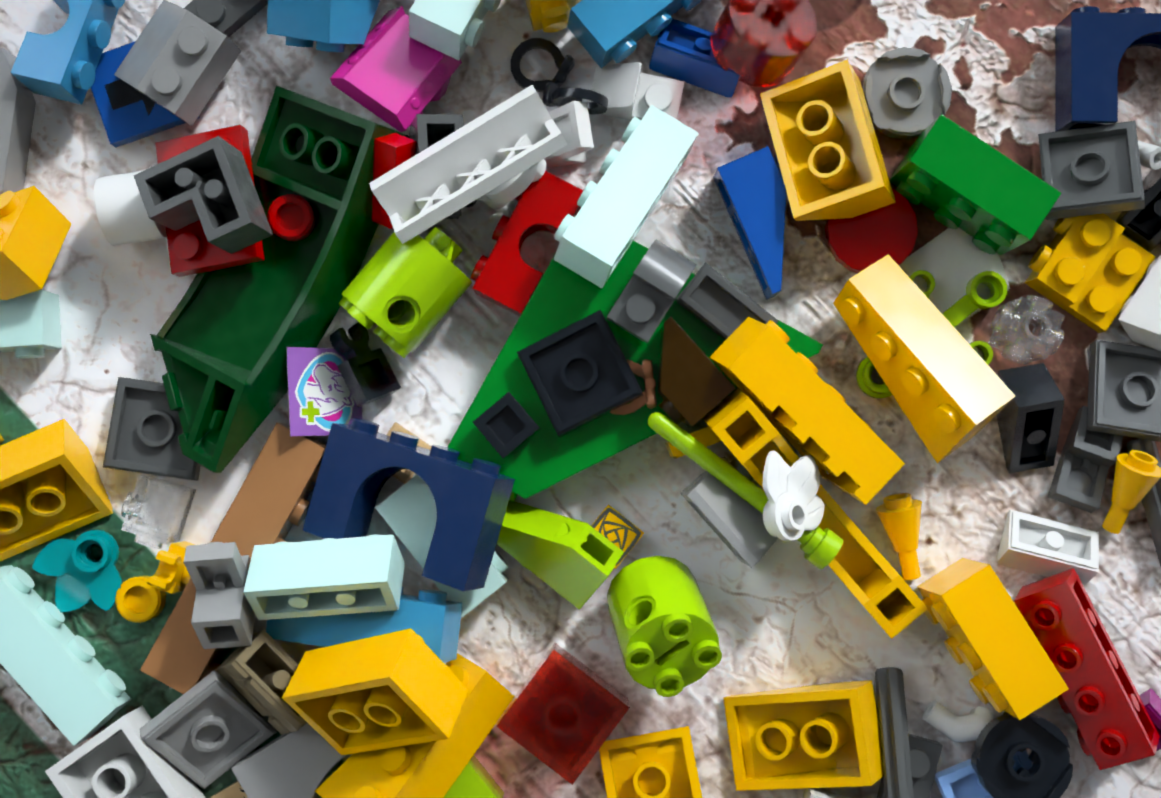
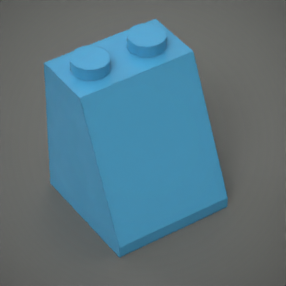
M268 0L267 34L285 36L286 45L313 47V41H317L316 50L344 52L345 44H364L380 0Z

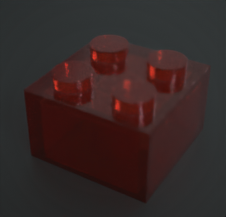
M554 643L516 693L512 702L499 718L496 727L573 785L629 710L630 705L628 697L557 643Z

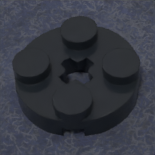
M1004 712L1001 716L990 721L979 734L971 756V764L977 773L980 784L993 798H1060L1068 788L1073 773V764L1069 763L1070 754L1068 748L1070 746L1066 736L1056 725L1033 713L1018 720ZM1026 748L1030 749L1031 753L1028 758L1033 762L1032 767L1029 770L1021 767L1015 772L1013 769L1015 763L1013 756L1017 751L1023 752Z

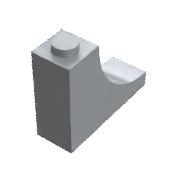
M306 722L298 731L279 736L244 757L231 769L248 798H318L319 795L315 790L325 781L332 767L346 755H341Z

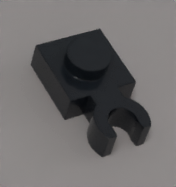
M357 322L348 329L352 340L348 338L343 327L330 335L332 347L346 359L337 367L357 407L389 396L401 388L382 348L371 351L368 345V330L361 323Z

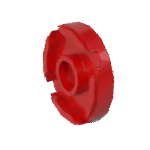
M893 188L892 191L896 203L853 218L827 219L825 234L826 239H828V245L831 248L830 251L835 260L849 271L859 273L888 254L900 265L914 249L918 234L916 214L908 200Z

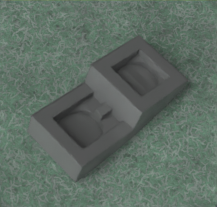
M1086 406L1079 408L1056 467L1048 498L1092 513L1100 508L1108 469L1116 463L1123 436L1087 430Z

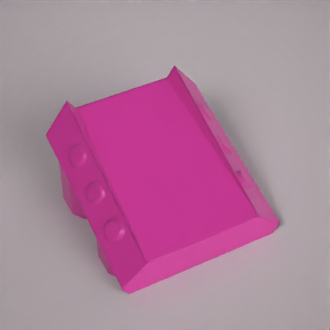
M403 6L387 11L368 33L364 44H359L330 77L333 86L402 133L411 126L416 114H422L423 109L430 101H438L445 95L451 75L460 66L462 61L461 58L458 61L410 38L409 16L405 14Z

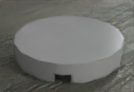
M907 47L887 51L872 63L861 81V86L874 129L890 138L907 140L918 137L940 114L945 115L950 107L952 86L948 72L942 64H937L934 59L930 58L931 55L921 49Z

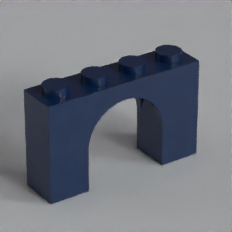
M1087 6L1074 9L1055 27V132L1118 122V68L1120 60L1126 49L1132 47L1151 46L1161 49V13H1146V9L1141 7H1130L1121 9L1117 13L1100 12L1098 7Z
M352 418L351 424L332 423L302 531L323 539L366 537L376 501L383 485L395 473L408 469L419 475L429 486L437 510L436 526L422 576L463 592L484 588L515 479L499 474L501 466L493 462L473 458L472 464L458 460L460 452L434 444L431 450L417 446L419 438L398 431H392L391 436L379 433L380 425L368 420Z

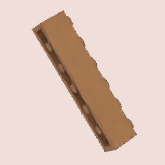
M277 422L211 542H235L240 555H249L250 560L254 545L287 542L285 538L293 524L300 526L307 515L310 504L307 498L315 486L326 445L310 436H290V426ZM191 578L140 671L182 694L186 693L212 671L218 672L217 669L221 665L218 663V660L225 649H203L191 624L196 588Z

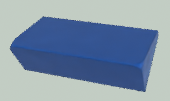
M672 19L671 23L658 36L649 63V69L731 98L751 46Z

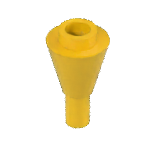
M1131 450L1129 454L1121 453L1117 455L1111 496L1112 504L1102 524V527L1108 532L1114 534L1121 532L1130 510H1133L1161 478V468L1157 466L1158 461L1155 457L1138 450Z
M909 493L892 494L883 498L884 504L876 507V512L895 551L898 552L902 578L904 580L917 579L921 577L916 549L919 543L922 501L912 499Z

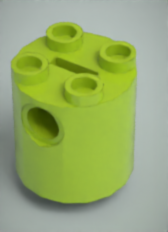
M436 227L424 239L417 235L403 244L395 232H393L341 293L344 297L338 304L368 330L376 323L378 326L373 332L405 359L410 352H415L472 284V281L453 264L463 250ZM396 301L394 306L390 310H388L391 304H393Z
M664 556L646 557L623 567L612 579L607 592L608 610L625 668L634 681L649 689H656V692L663 697H672L679 694L684 687L701 679L711 668L720 663L722 652L719 647V637L697 581L688 566L675 558Z

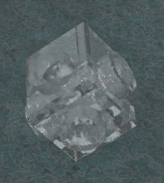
M1026 295V298L1015 299L1005 303V305H1001L996 312L991 324L993 333L988 344L1001 350L1003 357L1019 364L1028 365L1029 362L1046 359L1049 355H1053L1061 345L1064 330L1060 328L1066 315L1052 310L1053 304L1050 301L1035 295ZM1029 324L1035 326L1032 333L1029 330Z

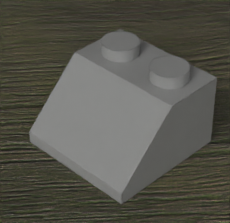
M163 0L114 75L192 126L241 53V50L225 34L178 5Z
M720 457L750 481L754 479L737 458L729 462L726 457ZM704 471L680 493L734 555L751 568L761 560L778 539V537L771 536L766 530L761 512L707 471Z

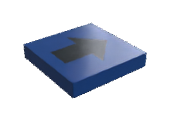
M135 42L101 54L95 70V81L91 87L109 142L115 148L186 123L114 75Z

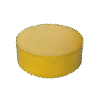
M143 575L130 578L118 588L115 604L119 614L124 619L134 623H142L157 617L163 610L166 602V593L147 584L150 576Z

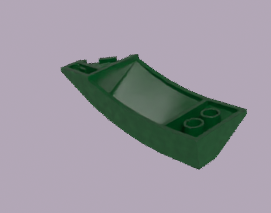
M276 85L251 159L255 189L266 217L268 216L270 205L278 197L286 194H295L303 197L315 211V227L308 237L295 242L286 241L272 231V236L262 240L264 261L198 273L157 335L150 334L154 350L162 352L167 373L162 375V380L170 410L178 411L183 434L178 436L183 455L214 473H221L288 392L286 347L317 348L341 307L338 304L344 297L341 293L356 277L379 225L372 221L373 193L369 185L373 181L374 139L392 133L408 138L410 136Z

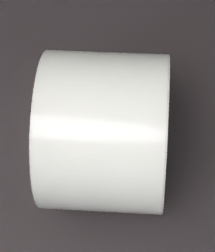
M142 171L99 177L95 182L94 203L98 222L106 240L113 246L167 237L166 227L148 217L134 179V175Z

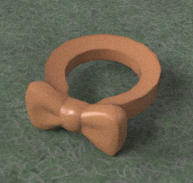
M627 360L632 372L644 380V395L610 413L627 415L637 411L645 404L650 409L656 407V381L653 378L651 360H643L642 365Z

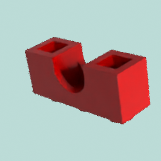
M545 171L538 181L532 182L524 192L514 198V200L518 201V204L511 217L503 215L493 232L492 239L497 241L490 256L482 255L472 271L470 279L475 281L473 286L474 292L520 317L543 277L542 272L532 268L521 258L522 245L530 235L536 232L545 231L555 234L567 214L575 217L581 209L577 202L583 190Z

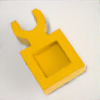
M187 541L175 542L170 544L168 552L164 550L159 551L156 559L160 560L159 566L155 574L148 578L147 584L171 594L183 591L191 578L184 564L186 546L195 544Z

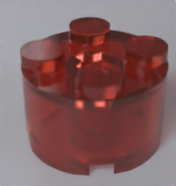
M729 0L711 34L713 55L726 72L728 68L741 75L739 81L749 86L770 87L777 85L793 71L817 34L816 15L808 0Z

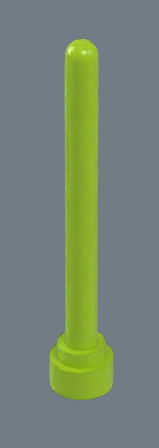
M654 412L649 416L648 425L652 430L763 514L764 506L769 500L761 488L663 413ZM817 527L812 531H804L802 536L797 539L801 543L800 549L805 552L804 558L820 570L824 569L835 558L843 545V539L829 528L822 530L820 527Z

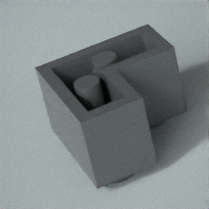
M219 136L134 175L149 219L167 228L177 231L200 220L207 241L231 254L273 235L242 152Z

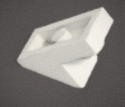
M640 62L605 65L603 68L596 66L591 90L604 95L609 100L607 111L601 115L630 121L634 117L642 120L650 106L653 105L677 120L685 81L641 73L642 63Z
M572 101L549 111L551 118L561 131L568 145L544 159L547 164L546 169L587 161L586 151L594 148L587 102Z

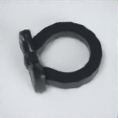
M530 38L521 42L514 50L510 60L511 73L516 83L523 89L533 85L537 92H544L545 86L549 82H553L558 88L565 83L567 75L575 66V59L571 55H566L564 58L560 49L549 40ZM532 49H543L550 53L558 69L555 77L552 80L541 81L527 79L520 70V61L526 52Z
M553 82L546 84L542 98L544 105L549 107H560L572 101L582 102V99L591 100L593 102H587L589 115L605 113L609 100L604 95L592 90L574 87L558 88Z

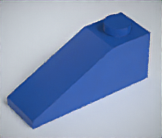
M767 146L718 167L713 176L766 300L775 297L781 291L786 189L777 156L773 158Z

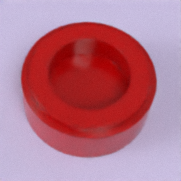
M282 195L273 201L268 210L267 217L271 230L286 241L295 242L303 240L311 234L315 227V211L310 203L299 195Z

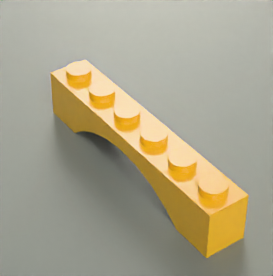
M739 388L702 418L762 489L764 466L769 451L775 450L790 467L799 459L771 422ZM820 484L816 495L822 499L825 508L822 521L818 527L822 530L829 528L843 539L841 549L828 566L892 639L928 608Z

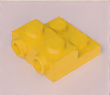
M1103 213L1060 218L1053 227L1057 235L1049 247L1043 245L1030 260L1028 268L1032 272L1024 283L1098 333H1102L1108 330L1156 256L1124 236L1122 232L1125 228Z

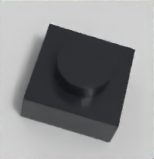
M510 392L506 393L473 421L474 425L503 459L540 429Z

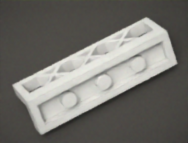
M531 85L370 182L369 185L372 193L388 214L396 236L403 244L568 144L551 118L537 91Z

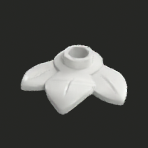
M775 450L769 451L766 457L763 472V489L769 501H767L763 509V522L771 536L778 537L783 541L799 539L804 531L816 529L823 518L825 504L816 495L820 486V472L816 461L811 455L802 456L791 467Z

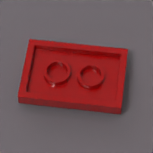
M242 125L155 142L157 162L159 164L219 136L242 152L254 183L248 130ZM200 220L177 231L166 227L171 274L183 277L265 260L262 240L231 254L207 241Z

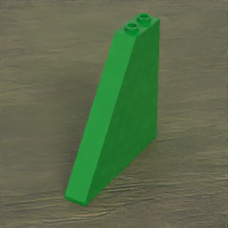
M634 240L603 288L598 287L558 263L553 257L448 445V448L460 452L458 460L472 464L473 458L500 465L499 474L515 479L509 499L512 502L515 501L517 495L526 499L657 434L649 427L648 418L654 412L663 413L658 406L663 401L662 397L658 394L661 327L666 320L672 317L708 358L725 341L676 301L673 302L647 344L607 320L609 312L648 251V248ZM692 273L680 293L696 274ZM601 309L626 360H631L642 365L645 359L652 361L653 378L656 381L655 395L657 405L655 408L650 409L645 404L637 411L627 415H615L609 412L559 437L517 352ZM778 320L777 325L790 338L787 345L795 353L800 352L809 358L820 352L823 344ZM722 372V374H723V375L730 381V383L735 387V389L732 391V392H734V391L737 389V387H736V386L732 383V381ZM634 374L642 392H644L645 384L643 378ZM510 392L540 429L503 459L474 425L473 421L506 393Z

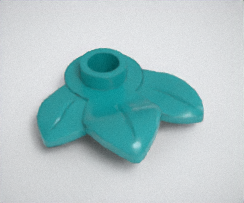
M102 530L84 532L76 540L56 539L40 551L32 565V568L41 574L57 577L55 603L61 613L79 609L91 600L101 609L108 611L115 604L116 592L118 588H121L122 584L121 576L115 566L119 558L118 544L112 535ZM95 544L99 545L103 550V556L99 561L91 556V549Z

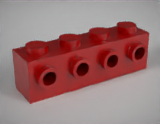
M1072 568L1022 586L1014 599L1015 605L1069 688L1059 695L1057 700L1062 710L1066 714L1071 713L1078 726V741L1087 756H1093L1099 770L1154 756L1160 735L1075 569Z

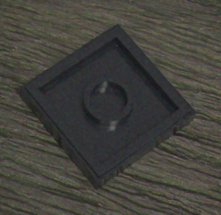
M601 309L517 352L559 437L644 395Z

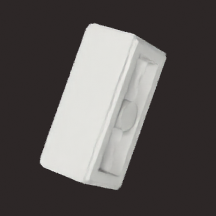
M1009 510L998 550L997 563L1045 577L1074 568L1082 585H1086L1099 572V532Z

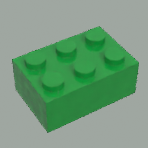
M940 114L918 136L889 179L890 183L897 187L896 191L905 197L908 202L913 204L922 203L935 212L934 217L938 222L951 229L956 230L960 228L973 237L972 243L976 247L992 255L996 253L1003 255L1030 241L1061 195L1060 191L943 114Z

